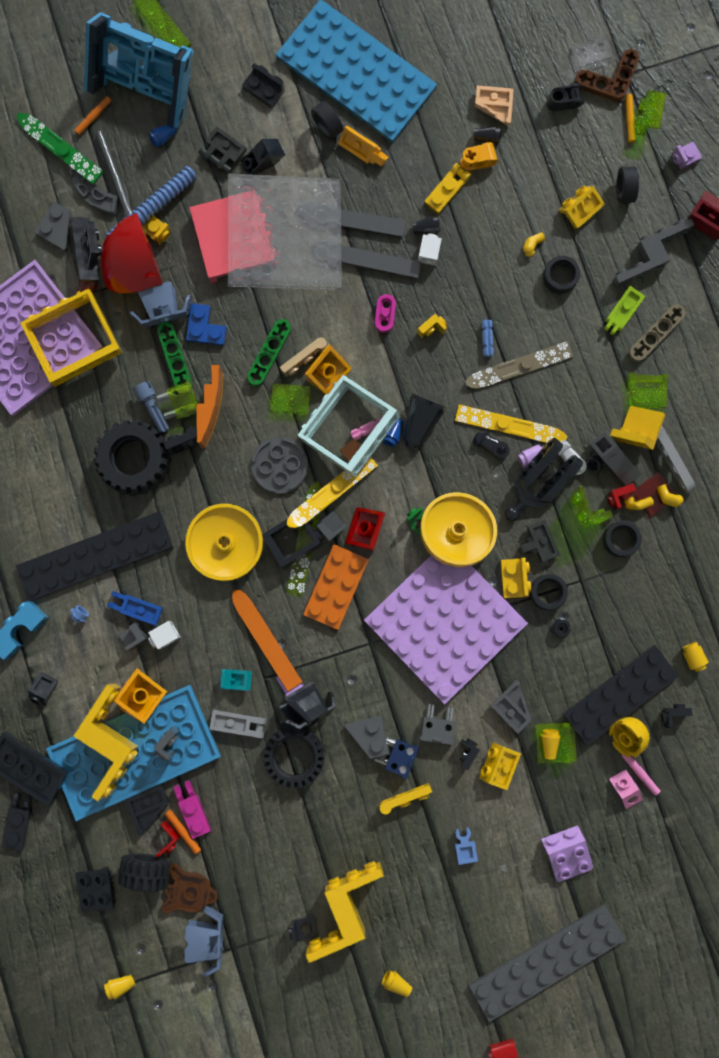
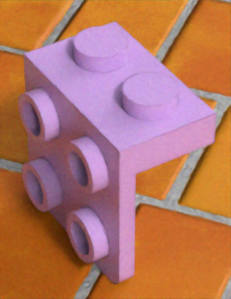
M578 825L541 839L550 859L554 876L558 882L593 869L586 840Z

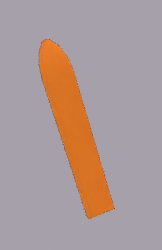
M234 590L232 599L237 612L287 691H290L301 684L302 680L250 598L241 590Z

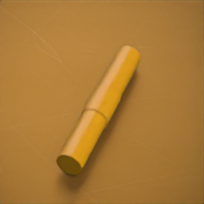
M627 94L625 95L628 143L636 142L633 95Z

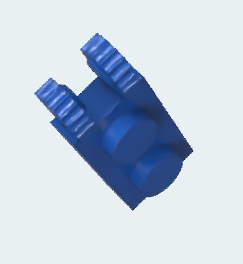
M112 591L111 595L113 597L123 599L124 602L122 607L108 602L107 607L157 626L163 607L127 594L123 595Z

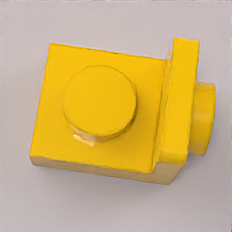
M155 216L151 217L143 226L146 235L159 245L170 236L171 229L169 225L161 222Z
M434 314L418 328L417 334L421 338L425 335L428 337L436 330L435 327L444 334L447 331V323L441 316L438 317Z

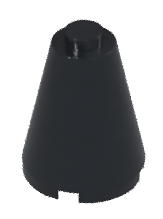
M412 393L403 440L406 441L405 444L415 449L416 446H421L445 413L447 407Z

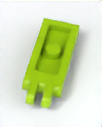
M629 286L605 320L608 324L604 330L607 331L610 326H613L614 328L610 332L611 335H614L617 330L621 331L646 296L632 286Z

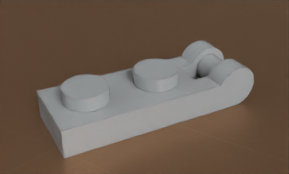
M213 710L210 730L264 738L265 732H263V728L266 725L267 719ZM251 723H256L255 730H250Z

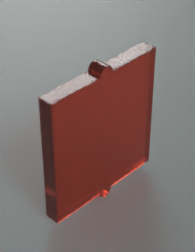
M659 472L637 487L636 491L632 492L638 501L650 496L652 497L654 505L645 508L650 517L666 506L661 500L657 487L666 484L669 493L675 494L670 487V483H667Z

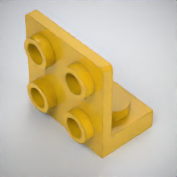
M630 406L623 427L620 430L612 429L610 436L620 443L653 450L665 414L663 412Z

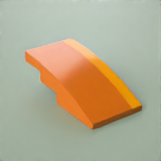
M211 365L212 384H204V404H196L197 443L202 449H205L209 443L220 412L224 374L219 365Z

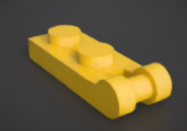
M455 163L449 173L426 198L424 204L439 215L472 174L468 171L465 172L460 164ZM456 174L460 177L459 181L454 179Z
M429 783L381 801L379 805L381 813L389 814L391 809L400 805V808L410 805L414 799L418 798L421 801L430 797L429 794L432 793Z

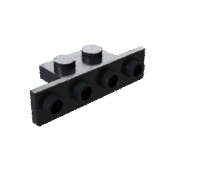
M71 217L70 223L79 281L99 282L97 270L98 256H101V245L97 243L99 231L95 229L94 221H90L89 217Z

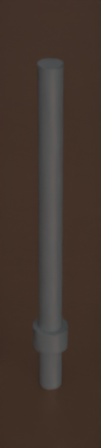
M98 131L95 134L123 207V216L127 218L128 214H132L133 210L130 208L102 131Z

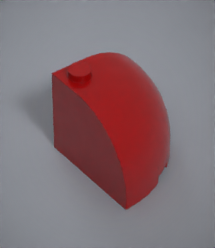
M137 213L119 222L112 233L108 234L102 246L100 258L102 277L106 287L116 293H135L163 284L156 258Z

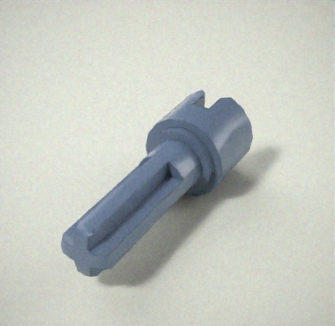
M150 381L138 384L133 388V391L139 403L145 404L159 433L167 432L169 427L154 399L156 393Z

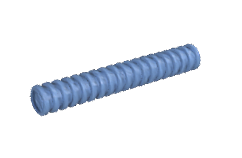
M185 166L184 170H180V174L177 173L176 177H172L171 181H167V185L164 184L163 188H159L158 192H154V196L151 195L150 199H146L145 203H141V207H136L137 210H133L132 214H128V217L137 213L142 225H144L145 220L148 221L149 217H153L154 213H158V209L161 210L162 206H166L167 202L170 203L171 199L175 198V195H179L180 191L183 192L184 188L188 187V184L191 185L193 181L197 180L195 172L190 167ZM110 229V233L107 232L106 237L108 236V234L110 235L114 229Z

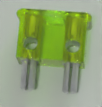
M189 380L168 388L166 393L157 395L159 402L170 398L174 410L164 413L165 419L175 416L181 419L193 414L197 415L196 404L199 403Z

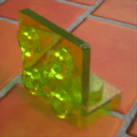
M583 486L573 491V495H571L572 503L574 506H577L579 512L577 513V519L579 524L583 525V528L604 523L613 518L611 510L605 512L604 508L591 513Z

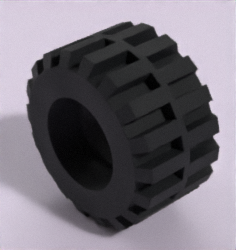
M133 853L121 857L117 882L121 886L135 891L158 892L165 890L168 887L171 862L159 856L157 858L156 855Z

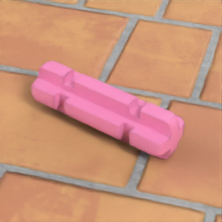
M383 417L377 418L375 422L371 421L360 426V429L352 430L350 432L352 438L358 440L361 436L371 434Z

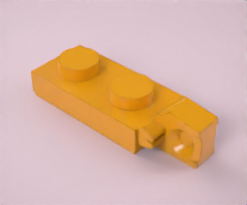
M349 126L344 128L338 141L340 146L367 164L369 162L372 164L377 163L380 166L386 164L389 157L380 152L381 148Z

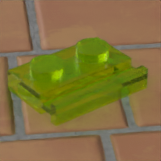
M273 384L271 412L309 415L311 387Z

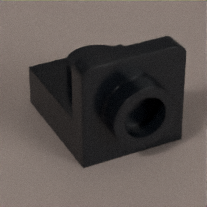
M40 672L28 690L30 701L36 705L42 704L46 706L48 703L47 699L57 686L58 680Z
M469 738L466 741L464 739L460 741V743L469 748L468 751L464 750L459 759L462 761L460 766L466 770L470 768L480 751L476 747L477 743Z

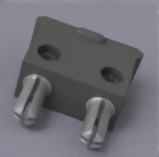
M428 704L427 716L423 717L422 732L419 740L447 745L454 744L455 721H452L454 708L451 707L450 711V707H447L446 720L433 718L435 706L432 704L431 707V704ZM427 722L431 723V728L426 727ZM446 725L451 727L450 731L445 729Z

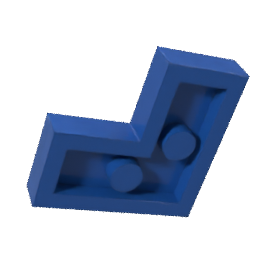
M191 303L187 342L225 345L227 327L209 324L210 305Z

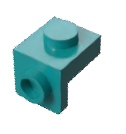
M222 669L220 688L250 691L252 671Z

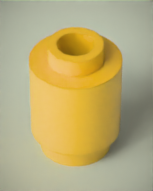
M693 642L682 647L684 650L683 655L690 670L695 669V672H699L707 668L706 664L709 662L701 645Z

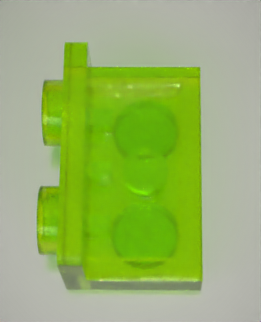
M648 89L645 97L640 99L638 109L641 110V113L637 116L635 127H638L636 134L644 136L647 128L657 130L660 128L666 93Z

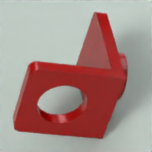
M166 820L161 823V826L173 840L156 855L157 858L164 851L168 854L176 847L174 842L180 838Z

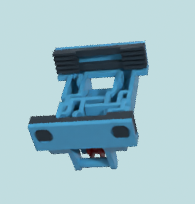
M100 12L86 22L84 91L94 95L101 87L103 88L107 84V79L130 89L135 87L136 91L170 104L167 125L178 128L186 111L193 49L183 45L179 48L158 38L154 40L151 35L131 28L130 24L117 23L111 20V16ZM108 43L118 46V50L108 54Z

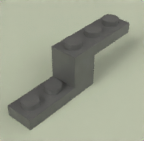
M681 219L674 223L673 227L668 228L666 226L659 229L657 234L652 236L647 234L640 238L636 248L643 261L635 264L633 269L628 271L623 269L617 272L616 277L612 281L614 287L622 286L666 266L670 258L662 243L689 232L694 226L692 219L686 221Z

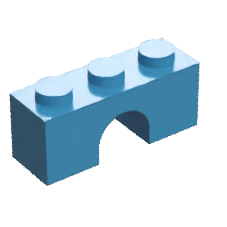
M23 602L17 608L18 612L13 617L10 616L4 621L3 624L5 626L0 630V657L3 660H9L22 647L16 639V631L19 627L24 625L30 631L36 632L50 618L34 602Z

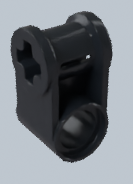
M574 83L568 86L553 88L546 102L547 107L551 111H559L582 106L584 99L581 98V85Z

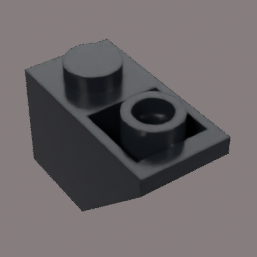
M261 139L241 160V163L248 177H252L275 166L285 156V153L278 139Z

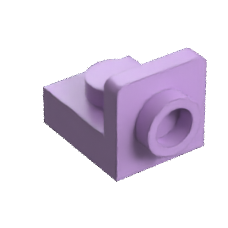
M694 141L683 147L677 146L672 153L673 161L679 166L680 170L700 161L702 158Z

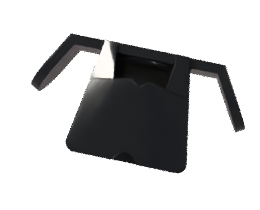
M309 682L285 697L286 702L279 706V710L289 720H281L279 727L284 732L296 736L330 715L336 707L333 692L327 693L326 705L314 682Z

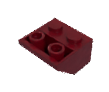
M705 190L686 220L692 219L694 228L715 241L719 239V198Z

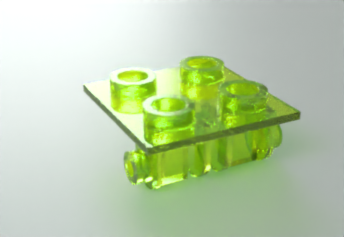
M570 723L535 724L538 764L577 762L575 731ZM545 729L558 730L561 736L556 759L544 758L541 734H543Z

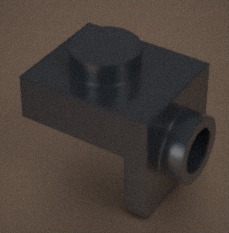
M673 704V708H663L664 712L661 713V722L665 728H673V716H692V708L685 707V704Z

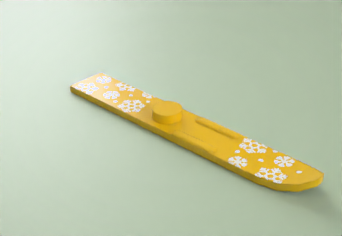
M458 405L455 418L457 422L547 443L552 438H557L560 442L567 439V435L563 431L551 426Z
M370 457L356 477L343 471L296 508L287 519V526L289 528H298L309 522L378 467L377 463Z

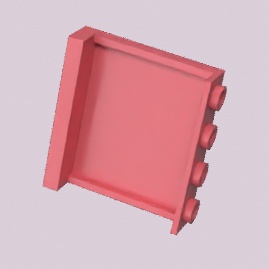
M255 190L190 207L210 283L218 282L217 278L268 264H272L275 267L274 260H277L275 248L271 249L270 242H273L270 231L266 232L267 218L265 213L261 214L260 208L263 207L261 196H256Z

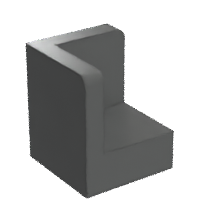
M333 511L316 524V527L328 541L347 527Z
M136 622L119 635L125 645V651H131L148 640L142 627Z

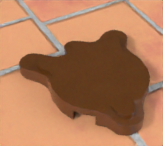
M177 863L171 864L170 875L174 879V883L168 884V887L165 889L167 900L161 907L163 913L168 914L175 910L195 913L217 901L218 892L212 888L209 880L204 875L197 872H187Z

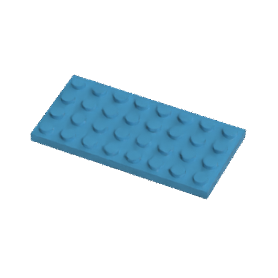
M319 0L276 53L278 60L391 143L396 140L437 88V83L323 0Z
M191 685L164 696L145 724L126 713L104 723L139 746L136 750L138 752L137 757L132 763L127 764L125 767L128 769L126 774L114 784L117 786L115 791L106 799L103 798L97 801L92 798V795L114 762L74 736L46 748L50 759L69 771L62 789L76 821L221 757ZM174 725L179 729V732L176 734L179 738L170 746L175 754L169 761L166 758L162 760L155 754L156 750L153 747Z

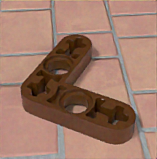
M627 49L623 53L614 79L588 70H580L576 74L574 83H579L583 91L615 102L622 101L636 69L639 53L634 49ZM631 56L632 61L629 66H626L628 57ZM623 71L627 72L629 78L622 79L619 76V73ZM582 77L586 78L584 83L581 82ZM603 82L605 89H598L596 83ZM620 84L622 85V87L620 90V94L617 95L616 90Z

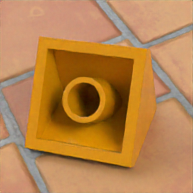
M328 344L307 370L305 378L326 395L333 389L334 383H337L342 375L346 376L352 367Z
M136 668L113 702L123 712L145 724L167 691Z

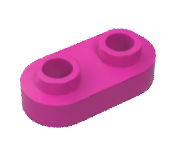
M389 294L380 296L377 301L375 327L382 333L391 331L394 325L396 301ZM388 303L390 306L388 308H384L383 304ZM386 321L388 325L382 326L381 322Z

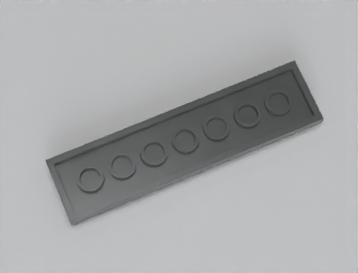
M603 903L469 984V987L487 1019L491 1022L625 941V938Z

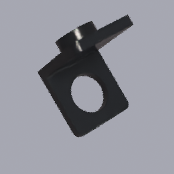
M314 916L292 920L288 933L290 940H293L294 946H297L298 940L317 936ZM304 922L312 925V931L308 934L301 931V925Z

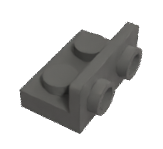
M174 725L153 747L156 750L155 754L162 760L166 758L169 761L175 754L170 746L179 738L176 735L179 729Z

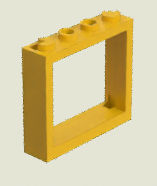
M90 289L82 292L78 291L71 298L61 299L58 304L45 307L40 313L29 315L28 319L20 322L49 382L54 387L123 353ZM90 302L111 344L53 372L33 330Z

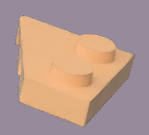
M477 86L475 107L503 124L510 126L514 89Z

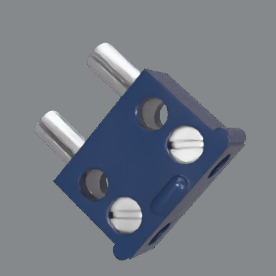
M387 738V741H389L388 745L393 747L390 758L378 757L379 759L375 758V761L385 765V769L403 776V779H406L410 773L419 746L411 745L399 739L394 741ZM400 744L405 746L404 750L399 749ZM392 763H396L398 767L394 769Z

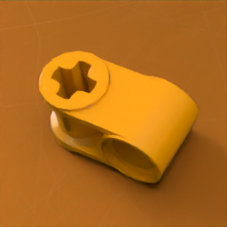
M488 142L466 148L463 151L460 162L462 169L472 171L497 164L498 159L493 143Z

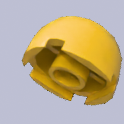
M622 718L616 721L609 730V735H612L614 739L612 742L613 746L626 757L634 756L635 758L648 747L650 740L649 731L637 718Z

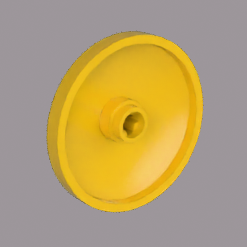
M454 492L441 495L428 505L421 519L420 535L425 548L435 559L452 567H468L481 562L491 552L497 538V524L493 513L481 500L466 493Z
M217 504L202 510L192 520L186 534V552L192 565L204 576L218 581H231L248 574L258 563L263 550L262 531L256 519L245 509L232 504Z

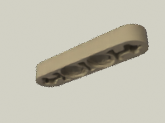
M679 304L671 306L630 348L628 352L629 359L636 363L641 362L684 318L686 313L684 307ZM675 311H679L678 316L671 321L669 318ZM661 322L666 323L668 330L665 332L661 331L658 324ZM646 336H653L655 344L649 345L645 340ZM641 346L645 348L640 353V356H634L635 351H638Z

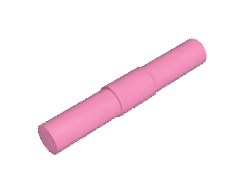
M621 755L654 796L659 794L660 789L634 758Z

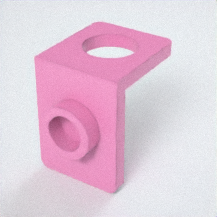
M626 770L609 779L621 797L626 809L643 800L639 788ZM636 796L633 801L628 802L630 798Z

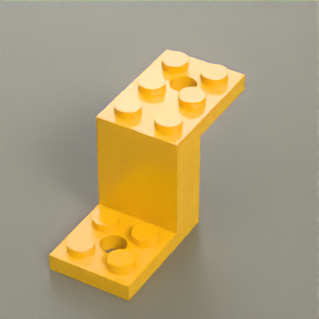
M115 683L106 685L74 734V737L114 762L92 795V798L97 801L103 798L106 799L113 794L117 787L114 784L124 777L128 770L125 767L130 762L132 763L138 755L136 751L139 747L138 745L100 721L101 719L104 720L109 714L110 710L108 708L121 689Z
M375 861L364 865V869L360 871L354 869L347 872L346 877L341 879L335 877L328 881L325 887V895L339 929L330 932L328 937L324 939L319 937L309 942L310 945H308L306 952L309 963L365 939V928L350 891L383 877V868L380 862L375 863Z

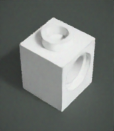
M435 234L423 235L418 261L436 266L442 238H438Z
M167 621L148 632L151 636L148 638L153 648L157 647V649H163L181 638L172 621Z

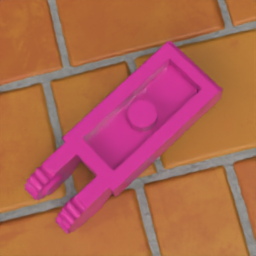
M188 780L185 782V787L190 797L184 799L182 790L178 785L173 788L190 835L194 839L210 832L211 828L199 797L195 794L192 784Z

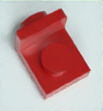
M634 483L608 492L607 500L610 507H613L614 510L622 508L618 497L621 500L631 497V492L636 491Z

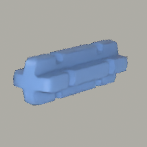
M483 320V356L492 357L494 354L492 347V320Z

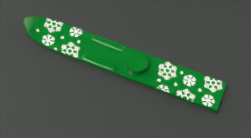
M18 113L16 115L19 124L29 135L93 185L104 173L102 169L33 116L26 113Z

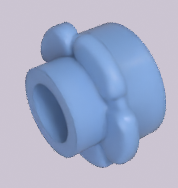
M77 605L74 609L70 610L72 613L71 618L75 622H86L89 613L85 608Z

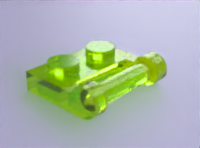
M629 373L628 407L666 408L668 374L636 375V373ZM635 382L660 383V388L635 387Z

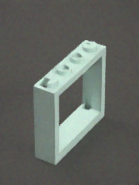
M342 375L339 381L334 383L330 393L323 397L318 409L312 412L309 421L302 425V430L298 437L302 442L353 477H356L398 421L400 415L395 408ZM349 389L384 412L385 415L347 464L311 438Z

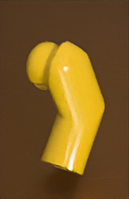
M543 232L526 239L523 246L525 256H533L536 244L545 241Z
M666 484L657 487L664 504L679 507L683 503V497L669 493Z
M632 496L624 499L625 508L628 510H643L654 505L651 496L637 502L634 501Z

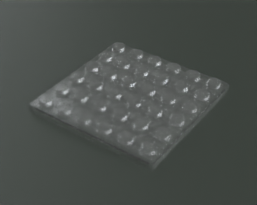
M228 174V286L341 290V179Z

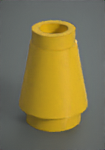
M545 729L543 734H541L545 759H556L561 737L558 730Z
M388 970L385 973L381 984L386 990L404 997L410 995L412 986L396 971Z
M132 975L108 980V983L104 984L109 1000L113 998L116 1000L135 986Z

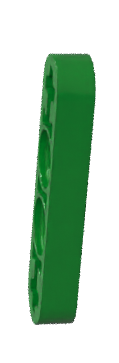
M280 319L276 321L250 368L247 378L252 386L259 387L265 382L291 333V325L287 320ZM286 325L287 331H282L280 336L283 339L281 340L278 337V334L280 332L278 327ZM276 340L279 342V347L274 350L270 349L268 346L269 342ZM264 356L270 358V363L267 366L260 364V359ZM256 366H258L261 369V372L259 373V377L261 379L260 381L256 380L255 382H253L252 375H257L259 370L258 368H256Z
M163 322L158 326L157 331L176 388L181 387L179 386L181 380L178 375H182L185 382H188L187 384L192 389V380L176 331L171 323ZM165 327L170 330V340L167 339L165 333H162ZM170 344L177 345L175 353L167 352V347ZM177 361L183 363V368L180 371L173 370V364Z

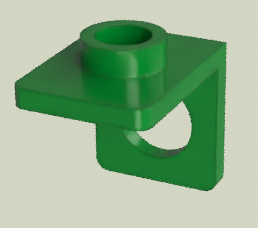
M422 507L418 509L413 508L407 514L408 518L406 519V523L419 537H421L420 530L416 528L415 523L417 520L422 519L424 514Z

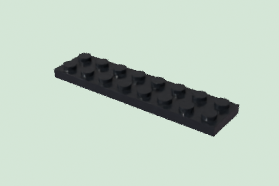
M159 511L16 565L28 601H33L174 548L162 513Z

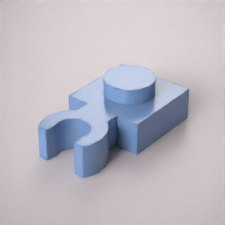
M466 827L467 833L465 836L459 834V829L455 831L457 838L460 840V843H455L459 865L478 862L475 841H469L471 831L468 827Z

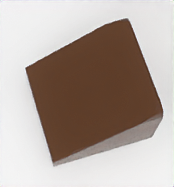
M353 439L342 447L340 452L350 462L361 446Z

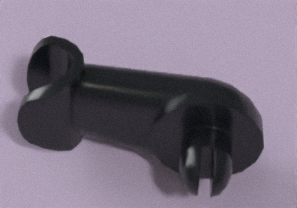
M479 431L474 436L473 444L483 447L496 458L503 459L509 455L510 449L505 442L487 435L488 433Z

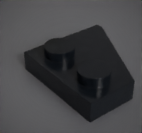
M163 784L125 799L139 835L150 826L170 803Z

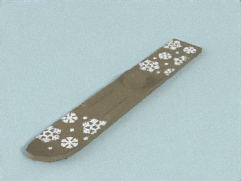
M568 341L478 371L468 377L465 384L472 389L484 388L573 358V354Z

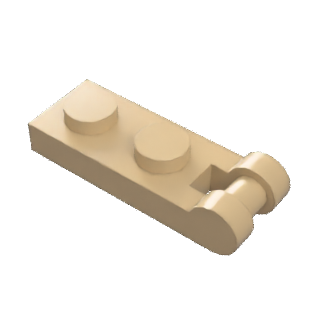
M324 338L316 339L280 366L282 374L285 377L288 375L292 376L298 372V367L302 364L307 365L314 359V355L318 352L322 353L327 347L326 340Z

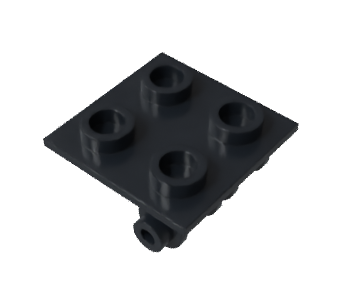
M103 867L100 870L76 872L82 912L114 909L116 900L112 891L115 889L111 888V885L114 883L110 882L112 880V870H109V867Z

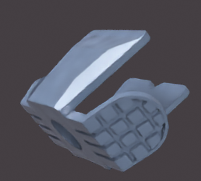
M165 282L157 285L156 288L151 287L138 292L150 319L142 321L133 311L130 312L144 328L160 325L163 322H171L188 316L192 295L187 296L184 309L178 311L175 288L172 282Z
M207 906L204 908V912L217 920L218 924L190 920L189 925L185 928V941L188 943V946L185 948L186 963L217 959V964L202 973L203 977L221 968L223 953V915Z

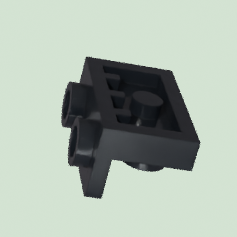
M255 63L252 65V72L242 84V89L270 108L274 107L285 92L284 83L280 77L271 75L264 66H258Z

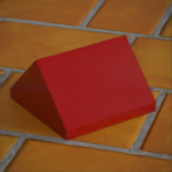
M356 507L345 543L374 552L385 513Z

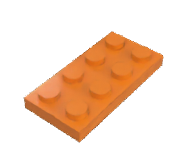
M334 544L303 615L339 630L369 559Z

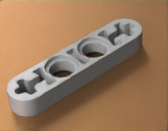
M661 426L656 445L681 489L687 494L695 490L696 485L665 429Z

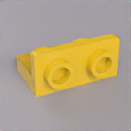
M582 186L576 191L575 196L568 198L562 203L563 206L558 211L566 214L574 228H579L601 209L605 203L594 186Z
M526 558L500 560L503 598L528 597V593H531V582L527 581V573H530L529 562H526Z
M493 742L488 750V756L481 769L479 779L508 790L521 753Z

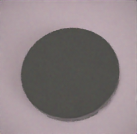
M277 437L262 442L256 448L251 460V470L255 481L261 488L270 493L285 494L294 491L303 483L308 472V460L303 448L297 442L286 437Z

